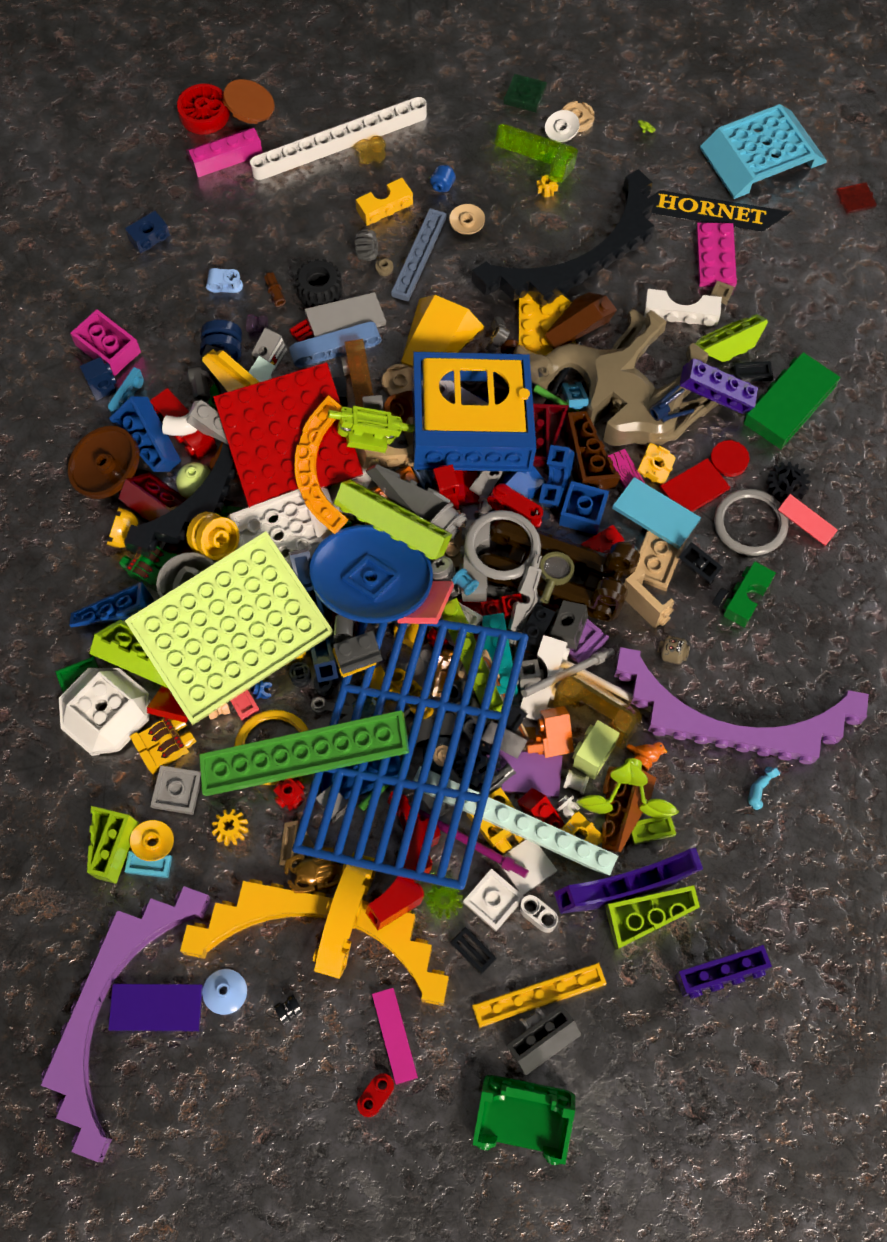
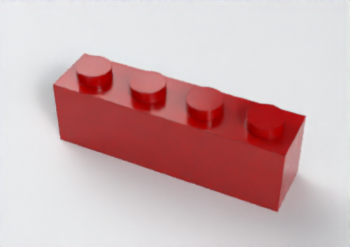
M168 388L150 400L155 412L162 420V425L166 415L182 417L189 413V410ZM199 430L186 436H174L179 444L183 443L185 445L184 448L190 456L194 455L198 460L217 447L213 437L205 435Z

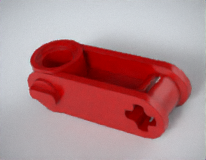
M500 483L496 485L487 498L488 504L497 511L506 510L518 513L529 521L531 520L536 529L542 524V507L514 491L506 484Z

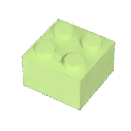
M597 720L594 726L590 724L584 734L583 743L580 741L574 750L572 757L574 759L573 767L595 780L615 748L620 733Z

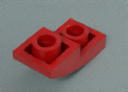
M521 593L501 596L497 600L480 602L482 616L504 613L505 619L511 618L513 604L516 601L523 602Z

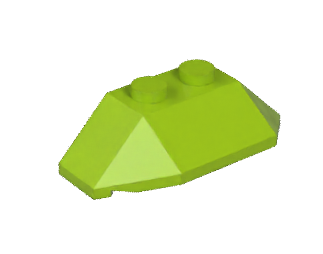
M755 314L750 318L737 320L704 335L695 344L707 352L709 356L721 362H726L755 347L768 321L766 318Z

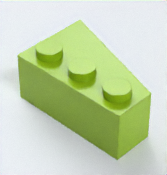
M91 806L92 825H90L89 830L91 833V843L88 846L87 873L96 879L117 884L130 848L131 833L138 826L139 822L130 815Z

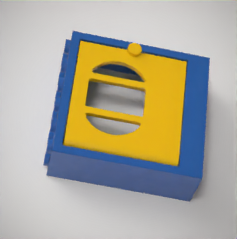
M414 352L412 367L414 470H433L441 465L448 466L453 464L454 470L532 472L536 452L530 355ZM421 380H423L424 430H422ZM440 381H454L455 404L450 403L442 396L439 389ZM460 381L487 382L488 405H462ZM494 382H507L509 394L503 402L496 405Z

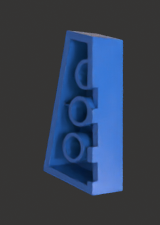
M131 396L109 418L112 423H116L118 427L125 429L134 437L139 447L140 456L153 472H170L181 462L169 436L163 434L162 423L148 397Z

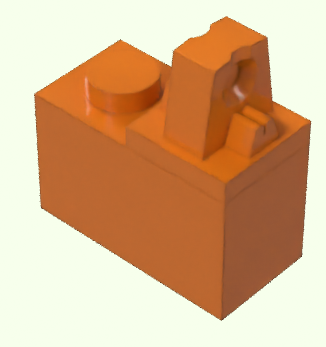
M561 706L541 710V718L538 719L539 735L527 741L525 745L527 753L538 752V754H544L545 758L573 753L570 715L566 707Z

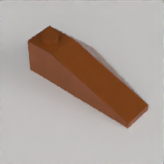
M609 766L603 785V793L606 794V799L611 796L617 784L610 776L611 771L617 767ZM642 770L648 778V783L643 786L645 798L650 800L656 777ZM632 784L620 785L612 803H610L613 806V810L605 813V822L602 825V848L607 851H622L643 813L639 809L640 805L643 804L640 788Z

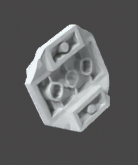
M88 668L59 697L61 729L91 756L118 752L131 740L130 736L138 732L149 721L147 706L150 703V694L120 668ZM102 705H107L105 710L99 711Z

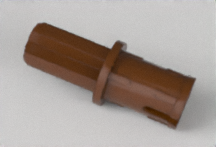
M268 272L264 276L268 286V293L271 294L275 306H283L286 300L281 291L282 286L278 284L275 274Z

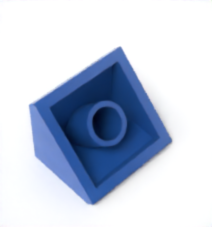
M533 466L532 472L508 471L496 485L500 483L506 484L519 494L532 499L542 488V484H546V481Z

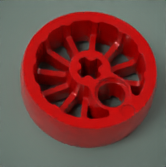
M196 84L184 90L177 101V112L182 125L188 131L199 135L212 134L222 129L227 124L230 116V110L223 103L224 92L219 87L211 84Z

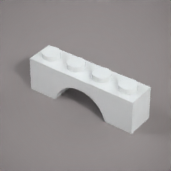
M648 289L644 317L646 318V314L652 310L669 322L717 326L721 313L722 297L703 295L695 304L680 305L672 301L666 291Z
M543 635L537 656L546 665L548 678L564 670V668L560 667L563 660L567 661L570 649L567 648V642ZM555 684L526 698L523 697L520 708L528 713L525 718L538 722V719L541 718L540 711L551 709L548 707L550 699H555L558 689L554 687Z

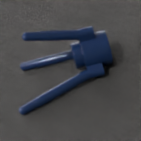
M677 385L661 400L652 405L649 410L654 420H662L664 423L669 419L693 413L694 409L668 415L670 412L668 404L681 395L685 389L682 388L676 392L680 388Z

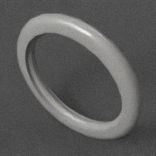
M741 489L726 495L719 502L714 514V526L722 542L730 549L740 554L758 556L775 550L783 543L789 528L788 518L777 511L781 504L772 495L757 489ZM742 498H755L764 501L773 508L778 517L779 527L775 537L770 542L757 547L746 546L736 542L729 536L724 526V514L728 506Z
M498 510L483 514L471 524L465 536V552L471 565L484 576L496 580H511L523 576L526 566H531L534 554L540 555L541 553L540 536L534 525L522 515L512 511ZM503 519L513 521L522 526L530 537L531 551L527 560L518 568L507 571L495 570L483 564L476 554L474 544L478 531L485 524Z

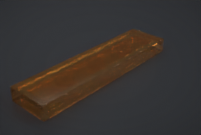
M363 339L344 343L356 406L363 407V397L373 396L364 341Z

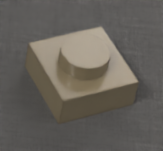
M717 281L710 296L722 297L721 303L727 305L734 286Z

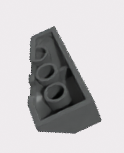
M375 464L366 470V473L390 501L429 522L451 501L429 487L426 491L416 486V481L400 479L398 473L381 465Z

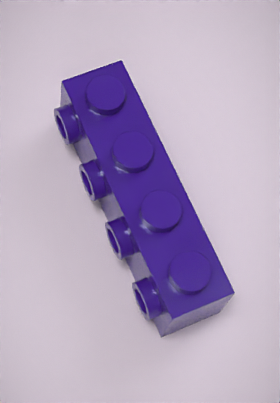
M693 358L683 366L679 385L743 415L755 408L758 387L740 380L731 374H727L716 367L707 365L698 359Z
M764 945L679 971L675 977L682 997L689 996L690 999L702 996V991L710 989L711 992H716L724 989L723 984L731 982L732 986L745 982L744 978L753 976V979L766 975L765 971L770 969L772 965Z

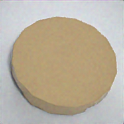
M578 101L567 103L562 108V110H568L577 115L580 123L578 132L586 131L593 125L594 110L587 103L582 102L581 104Z
M405 364L390 366L382 376V387L385 393L392 396L401 392L411 391L412 368Z

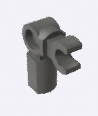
M495 317L491 323L493 335L485 348L488 350L486 352L488 354H495L498 347L502 346L510 333L506 329L504 320L500 317Z

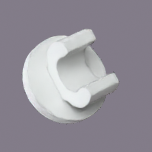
M565 795L557 802L559 805L557 811L559 812L563 809V813L568 819L580 809L578 804L572 801L574 799L573 795L570 798Z

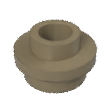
M386 258L378 260L375 265L376 271L381 276L390 275L394 268L393 262Z

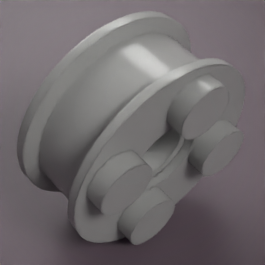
M451 502L438 512L431 523L451 533V539L453 540L460 532L458 528L466 522L467 518L465 513L460 514L453 508L454 504Z

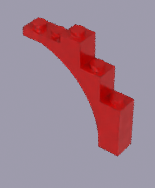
M393 791L390 792V795H389V798H388V801H387V803H388L389 805H390V802H391V798H392V795H393ZM404 794L401 795L396 813L400 819L403 833L411 808ZM417 815L403 868L416 870L429 818L421 822L420 815ZM436 826L431 848L438 844L441 837L438 826ZM428 856L424 873L429 874L433 866L430 856ZM397 876L392 885L380 897L368 904L365 913L377 931L421 904L424 898V891L419 883H415L418 880Z

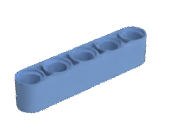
M366 322L294 343L289 347V351L294 365L301 368L374 347L382 339L374 322Z

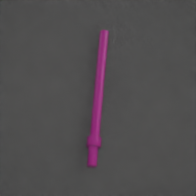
M419 809L418 814L421 820L424 821L430 818V814ZM438 819L437 826L442 832L447 834L449 825ZM457 830L455 839L467 845L469 836ZM478 841L476 842V851L499 863L501 868L508 872L511 870L523 878L527 877L529 870L516 864L514 859L509 856L504 857Z

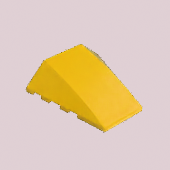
M437 295L420 298L401 363L412 368L414 352L460 353L462 348L467 343H470L478 332L484 330V326L468 308Z

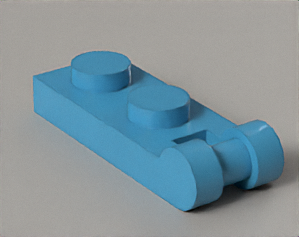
M133 367L109 402L108 408L111 415L142 387L144 379L140 369Z
M575 382V384L570 385L562 383V394L565 396L569 408L581 409L589 404L587 394L581 382Z

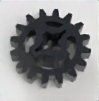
M783 462L780 463L779 467L775 465L773 470L769 472L766 484H769L768 491L773 490L772 496H779L778 501H781L782 498L786 499L789 494L796 499L802 500L804 495L807 494L811 483L808 480L809 474H804L805 468L798 469L799 464L792 466L791 462H788L787 466Z
M480 741L469 786L473 784L475 787H478L479 783H483L489 760L486 754L490 755L492 748L490 743L484 745ZM467 747L464 748L465 754H459L461 760L456 761V764L459 766L456 768L460 779H462L469 753V748ZM500 755L498 756L494 775L497 776L499 773L496 769L502 768V765L499 763L502 760Z

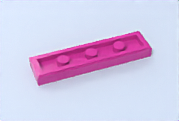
M394 988L373 993L372 997L395 1084L398 1085L418 1079Z

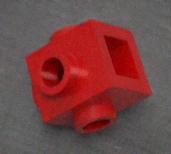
M292 778L281 780L275 785L273 790L276 795L274 800L281 808L286 807L291 812L304 802L306 797L303 790L305 787L298 779L295 781Z

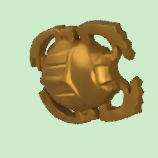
M323 847V848H322V850L329 851V852H334V848H331V847ZM297 854L285 861V874L289 873V869L296 874L294 884L291 880L288 881L289 887L294 893L315 891V885H317V890L330 889L339 884L343 874L339 863L311 856H307L308 858L305 859L304 855ZM295 861H301L295 868H292V864ZM337 874L339 875L338 878H337L334 882L328 884L329 882H331V881L335 878V876H336ZM297 883H304L308 887H300Z

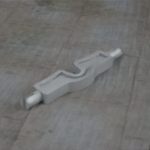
M534 554L531 566L527 565L518 592L526 595L527 601L525 603L516 601L513 604L511 619L508 625V629L511 631L522 633L529 614L537 604V586L542 572L539 569L542 558L540 555ZM509 639V643L516 645L517 640Z

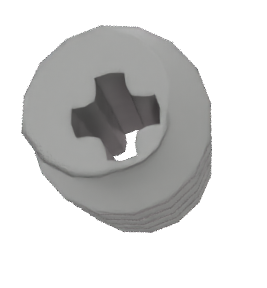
M442 556L430 561L433 569V581H452L457 572L450 558ZM453 583L454 588L450 594L451 598L459 595L458 584Z

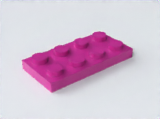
M697 223L699 287H714L717 281L736 287L733 223Z

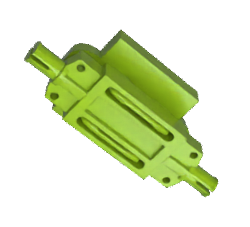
M353 406L352 408L342 407L340 412L330 409L328 411V418L339 420L338 434L346 437L347 447L385 453L387 444H391L396 437H399L401 431L411 433L414 431V424L403 423L401 417L393 416L391 412Z

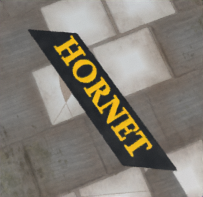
M661 190L648 198L653 203L652 214L706 223H733V227L760 232L765 231L791 213V211Z

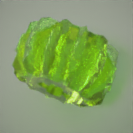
M433 885L432 890L434 893H427V897L432 899L427 901V906L433 907L430 913L435 914L439 911L438 919L442 918L443 913L446 914L447 920L450 919V912L457 916L458 910L456 908H463V904L459 902L463 899V895L457 894L460 890H452V888L440 886V889ZM445 896V899L446 896L449 897V904L445 905V902L444 905L441 904V897Z

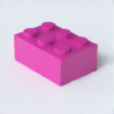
M98 309L70 333L75 345L93 360L101 357L104 364L108 362L114 376L141 353L137 339Z

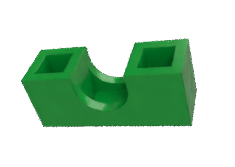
M755 561L751 567L747 566L742 574L744 580L742 583L737 582L732 591L735 593L734 597H729L723 606L726 609L723 616L745 628L758 605L748 598L747 593L755 592L764 596L776 572Z

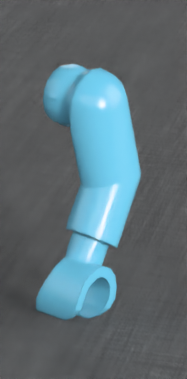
M766 767L764 770L766 774L758 778L751 785L748 803L754 810L762 808L763 788L769 784L771 778L780 775L778 768Z

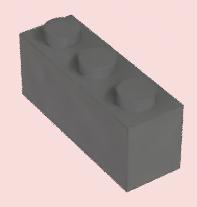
M560 1006L509 1043L507 1048L523 1073L528 1075L581 1036V1033L573 1018L563 1006Z

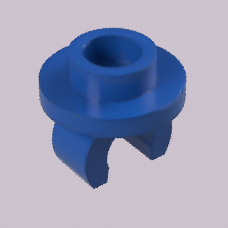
M262 680L252 686L251 694H253V698H270L271 694L266 693L264 688L269 689L272 687V683H263Z

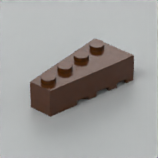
M587 411L568 412L563 426L568 447L575 452L572 465L575 481L599 489H615L621 477L618 471H615L613 461L606 454L605 446L599 440L596 434L597 431Z

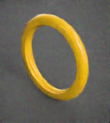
M267 710L252 716L243 724L235 738L234 747L244 745L250 731L256 725L266 720L286 721L293 725L298 732L308 731L309 729L302 719L293 713L284 710ZM279 781L262 785H276Z

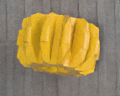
M232 809L230 814H228L227 810H223L224 816L216 815L219 822H212V826L216 828L212 831V834L217 836L216 840L219 843L224 841L225 846H228L230 841L237 845L236 839L239 838L243 841L245 838L242 833H248L249 831L248 828L244 827L248 824V821L243 819L244 815L242 812L236 815L235 809ZM229 824L234 826V829L231 831L226 828Z

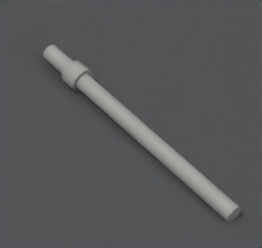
M613 648L603 652L598 651L592 654L590 658L521 690V694L526 698L592 665H599L605 662V659L615 655V651Z

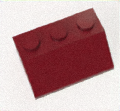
M151 473L127 478L118 498L127 507L132 508L142 518L149 521L167 514L187 500Z

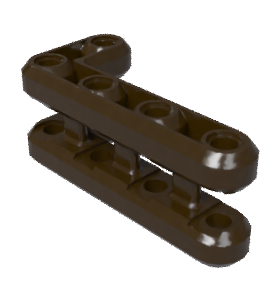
M503 519L493 521L490 527V538L492 541L511 549L509 555L506 558L484 553L478 558L483 564L495 570L507 571L518 568L523 564L525 555L529 556L530 537L522 526L513 521ZM537 530L541 541L540 556L542 558L550 552L564 553L573 561L574 571L586 576L583 585L570 581L563 585H555L549 602L561 606L563 600L587 605L588 616L605 622L618 618L628 593L627 587L624 584L625 579L635 572L640 559L637 547L628 542H617L611 546L609 553L605 554ZM554 558L546 561L548 565L545 572L553 578H562L560 576L563 568L569 569L568 565L560 559ZM523 576L511 580H496L487 577V580L518 590ZM541 576L537 586L538 595L543 594L547 583Z

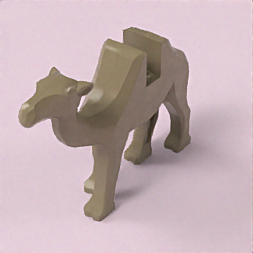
M635 309L630 310L627 317L629 327L616 341L612 349L599 350L580 344L569 343L555 348L544 356L527 350L523 345L516 346L513 354L530 355L531 382L535 386L539 385L547 390L548 385L555 376L567 367L574 368L582 375L589 392V404L586 406L585 411H587L593 425L608 412L612 415V418L607 422L603 439L609 445L621 446L636 443L648 446L649 443H653L656 446H661L668 441L677 440L694 421L705 416L719 404L705 397L682 402L691 392L685 389L681 395L668 404L670 407L668 415L694 409L693 413L669 419L664 423L662 420H654L651 416L650 407L661 400L675 386L680 385L681 380L680 375L671 383L656 389L649 379L635 368L638 359L646 352L649 345L665 332L666 321L652 310L646 314V318ZM691 343L686 352L687 363L693 358L701 360L705 364L707 363L708 353L695 343Z

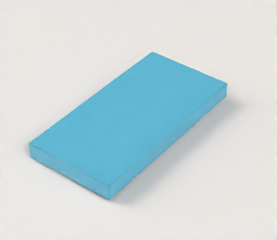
M635 477L612 508L677 549L681 548L701 519L698 515Z

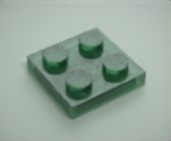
M514 74L504 97V104L536 113L547 88V82Z

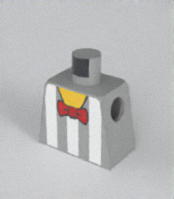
M265 328L251 356L254 362L260 356L275 366L274 372L287 354L288 349L281 335Z

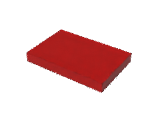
M707 458L662 484L659 489L666 497L694 512L729 491L730 486Z

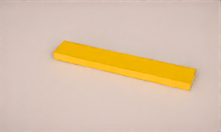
M596 963L474 1004L472 1007L478 1026L481 1028L534 1010L537 1007L540 1008L605 986L607 983L600 964Z

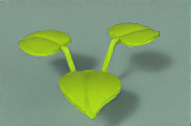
M635 758L626 759L623 765L611 771L610 776L617 784L608 799L600 795H589L576 800V803L590 812L597 814L609 813L613 810V806L610 803H612L620 785L632 784L640 788L643 804L640 805L639 809L644 814L654 818H668L679 813V810L668 801L662 799L647 800L645 798L643 786L648 783V778L641 770L642 762Z

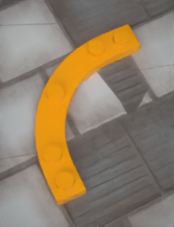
M328 395L310 416L302 430L303 434L295 453V477L306 506L322 524L335 534L349 519L338 511L325 497L319 485L316 471L319 445L326 431L336 420L328 418V411L330 409L340 412L342 406Z

